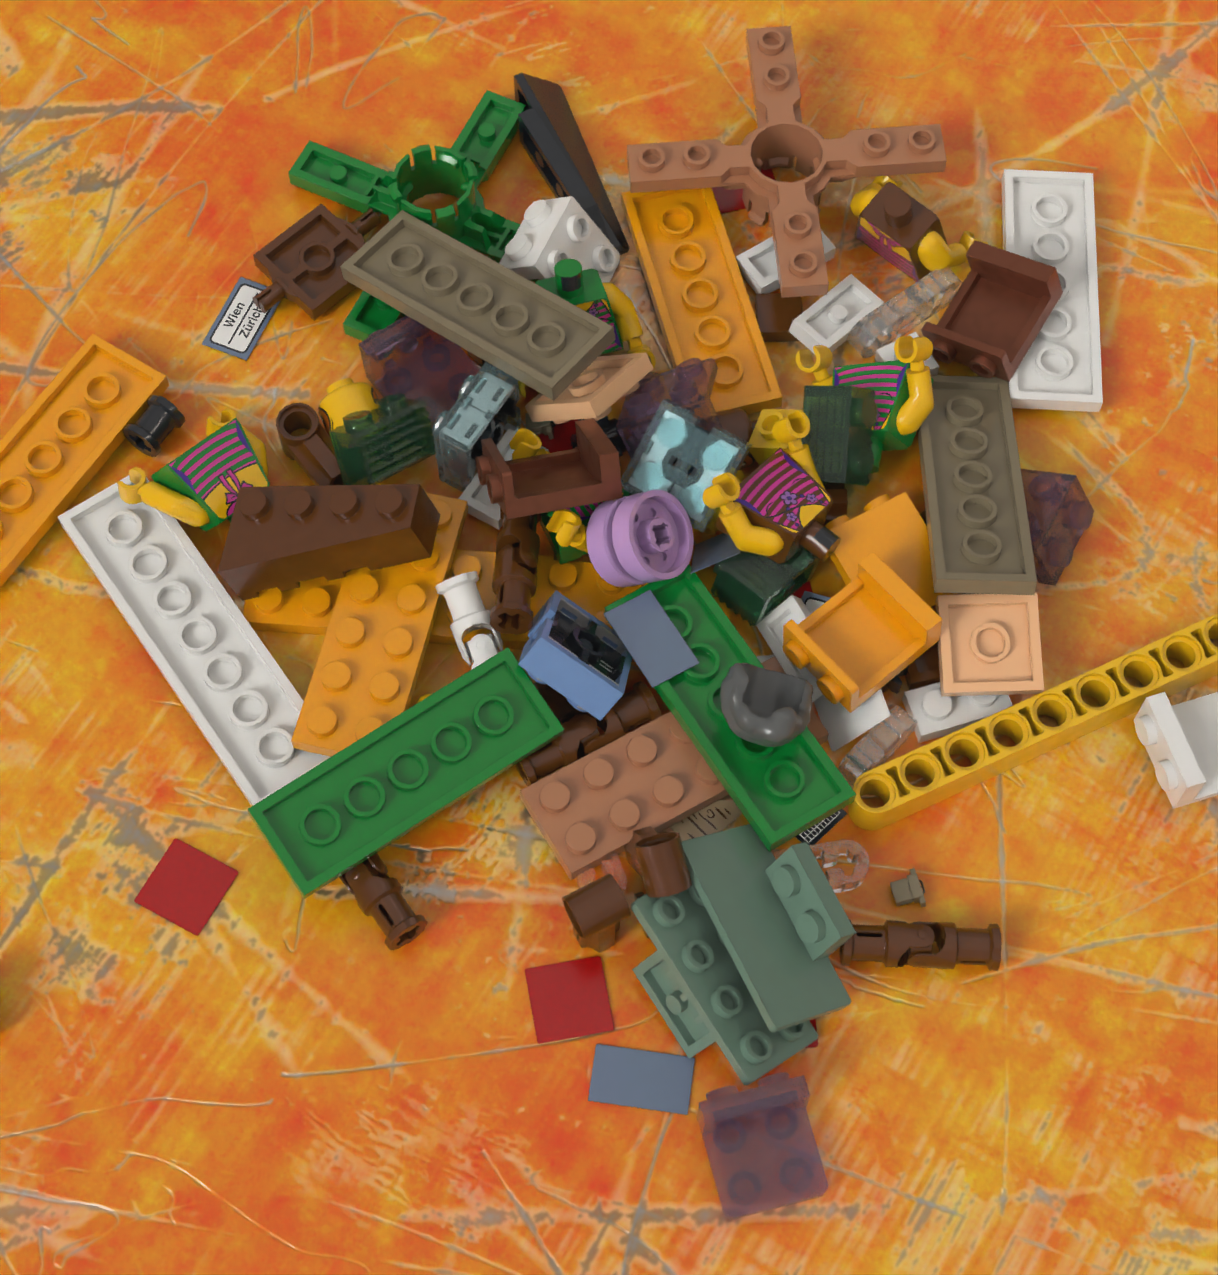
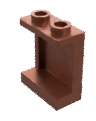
M974 240L966 253L971 269L938 324L926 322L921 332L924 337L932 342L933 352L931 355L937 360L944 363H952L954 361L968 366L981 377L992 378L995 376L1009 382L1063 294L1056 267Z
M594 418L575 421L578 447L575 449L505 461L492 438L481 440L483 456L476 457L478 478L482 486L487 485L491 503L499 504L507 520L623 498L619 452Z

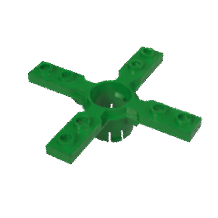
M487 90L451 149L434 146L436 160H432L429 145L417 146L411 149L414 166L411 167L409 154H406L396 165L394 172L390 170L385 171L309 140L288 172L290 184L362 213L372 208L373 212L388 215L389 221L403 210L475 251L484 254L495 262L500 263L505 254L506 245L514 238L521 224L485 209L484 199L477 188L481 182L488 181L519 129L518 114L526 111V105ZM443 193L453 195L459 199L457 201L458 216L455 217V210L453 204L445 208L435 209L436 223H433L431 210L417 207L412 203L428 194ZM530 279V281H533V282H536V281L539 280V279ZM363 291L343 323L344 333L382 350H386L406 315Z

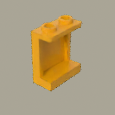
M906 491L893 498H890L888 494L881 495L863 508L864 513L852 519H849L847 515H842L825 525L826 528L841 538L839 545L830 558L846 585L858 576V563L874 552L935 612V599L938 595L962 594L934 593L927 526Z
M872 552L858 563V576L798 625L792 619L783 625L782 648L787 658L798 669L806 667L817 679L816 684L827 700L833 704L840 702L851 713L939 641L942 618L879 556Z

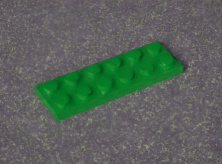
M688 564L686 569L677 577L648 583L606 606L604 613L651 590L699 661V664L654 688L770 852L853 803L856 793L808 727L791 742L776 747L761 746L736 736L730 729L722 713L720 696L721 683L726 677L729 668L735 663H748L763 669L765 668L695 572L690 574L692 568Z
M508 647L248 808V814L304 899L563 734L565 729L523 668L518 665L519 662Z

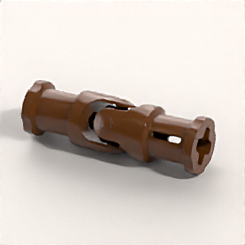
M500 508L503 528L498 533L496 540V559L492 582L496 603L490 612V625L502 634L520 635L528 632L533 626V611L530 609V601L537 589L540 538L536 533L537 523L541 520L542 513L507 520Z
M639 681L633 684V690L623 695L601 721L588 712H581L572 717L568 722L560 723L565 729L561 736L515 764L523 781L529 786L559 768L565 767L624 736L625 733L645 722L653 721L662 716L654 695L644 682ZM597 726H599L605 733L600 735Z
M376 853L339 878L347 889L355 895L358 906L364 915H372L386 935V946L390 950H396L418 937L424 931L427 921L424 916L414 913L401 895L403 887L397 879L388 876L387 867Z
M886 920L884 925L852 924L856 934L839 947L841 966H849L851 961L883 962L885 967L910 965L917 968L954 969L956 964L987 965L990 971H998L1001 962V931L998 924H989L987 929L957 928L953 922H914L908 924L904 921ZM934 941L939 949V952L936 954H932V944Z

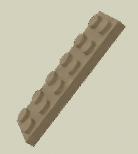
M403 210L340 266L344 280L553 401L615 341L613 326Z
M931 375L934 379L932 386L934 409L917 430L934 593L1034 595L1037 576L1008 381L997 377Z

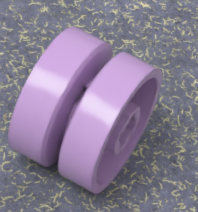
M650 490L605 501L597 506L588 522L586 543L590 560L597 573L609 584L623 588L672 579L680 575L690 562L694 537L691 521L680 501L666 491Z

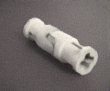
M476 571L454 576L435 586L437 594L445 597L452 615L453 623L450 625L461 656L469 666L473 663L472 669L503 650L500 632L490 625L491 610L485 609L477 589L476 582L479 580V576ZM487 628L493 633L477 634L470 641L466 642L465 646L463 644L464 637L474 630Z

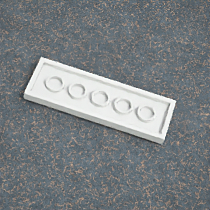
M1004 169L1001 179L1003 250L1056 267L1063 294L1019 367L1008 382L1012 408L1099 412L1103 404L1093 173Z

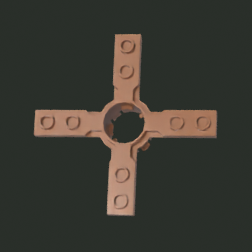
M791 27L747 29L746 46L758 128L749 133L741 145L726 146L718 139L627 145L630 192L722 187L727 190L743 189L742 200L746 211H750L748 217L754 223L760 226L765 225L768 221V213H770L769 227L772 228L781 298L827 295L829 282L819 222L821 192L825 190L828 183L844 182L858 177L944 172L947 159L940 124L857 129L850 130L844 138L824 139L812 127L802 123L800 110L801 94ZM796 156L795 171L804 174L807 178L795 182L775 181L764 176L761 173V168L763 170L776 167L792 168Z

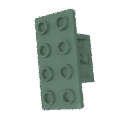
M750 824L682 841L691 881L771 1032L842 1010L851 1003V999L828 956L856 934V931L807 842L790 846L778 859H775L772 852L768 851Z
M693 883L689 889L675 895L650 898L645 894L631 904V910L657 949L656 952L632 970L689 1059L716 1042L741 1082L747 1086L818 1039V1034L810 1021L776 1032H771L768 1029Z

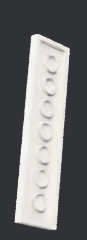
M129 475L120 480L127 485H135L130 481ZM117 482L58 516L61 526L251 806L330 758V756L293 748L291 739L304 702L176 518L143 502L137 504L124 502L119 496Z

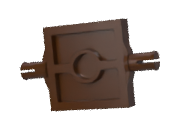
M320 204L253 255L255 266L272 282L270 286L253 297V301L258 309L266 313L267 310L280 300L287 298L295 302L313 320L320 317L357 288V286L344 280L340 266L365 244L363 236L381 224L379 215L373 212L372 208H369L350 223L336 217L323 204Z

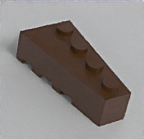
M420 484L240 487L218 573L243 601L259 597V591L278 587L281 592L300 588L301 581L324 576L327 581L346 577L345 573L366 566L370 571L430 558L432 556L440 513Z

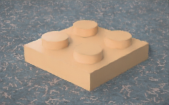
M646 352L600 356L554 401L539 393L525 405V408L532 422L553 421L554 424H562L569 420L590 418L598 421L612 411L610 406L618 399L636 391L640 386L639 381L653 370V366Z
M1037 592L1034 595L960 594L938 595L936 597V613L942 618L940 639L938 641L941 697L1039 694L1044 691Z

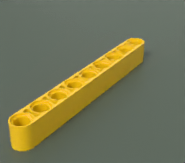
M1218 614L1203 619L864 772L856 779L852 788L856 796L854 802L848 805L850 819L856 826L864 830L873 831L881 829L1139 711L1146 697L1165 692L1167 697H1170L1218 675V647L1210 641V639L1218 640ZM1167 658L1180 660L1185 665V668L1175 667ZM1125 677L1138 679L1143 684V687L1139 688L1130 685L1125 680ZM1081 696H1091L1097 699L1101 707L1089 706L1082 700ZM1048 715L1054 718L1059 726H1046L1039 720L1038 716ZM999 734L1006 735L1015 742L1016 746H1003L996 741L994 736ZM954 754L964 755L972 762V766H958L951 760L950 756ZM919 774L928 781L929 785L915 787L907 781L906 776ZM875 794L884 801L885 805L878 808L870 807L861 800V796Z

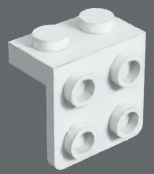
M573 196L533 201L526 209L524 220L514 238L506 245L505 254L499 263L528 280H542L555 277L554 267L559 261L575 259L581 263L582 270L595 269L598 271L602 283L610 282L620 263V254Z
M1165 692L1146 697L1133 721L1137 736L1142 745L1145 746L1153 763L1158 783L1166 792L1172 808L1175 809L1217 796L1218 692L1171 706Z

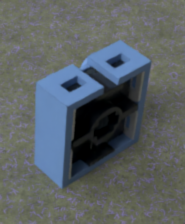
M556 590L534 616L533 626L528 633L530 639L524 645L518 665L524 668L534 681L540 684H547L565 696L575 709L581 712H588L601 721L624 694L632 656L613 629Z

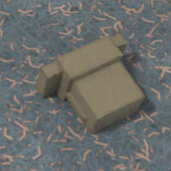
M525 413L526 429L534 432L536 435L544 433L545 436L548 435L550 440L554 439L555 424L553 425V421L532 422L529 414Z
M915 868L910 869V875L907 878L890 883L896 906L912 902H919L921 908L926 906L924 898L925 888L922 881L918 879Z

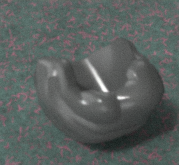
M735 663L729 668L726 677L721 683V708L730 729L736 736L761 746H783L801 734L810 722L813 686L807 680L777 671L766 670L748 663Z

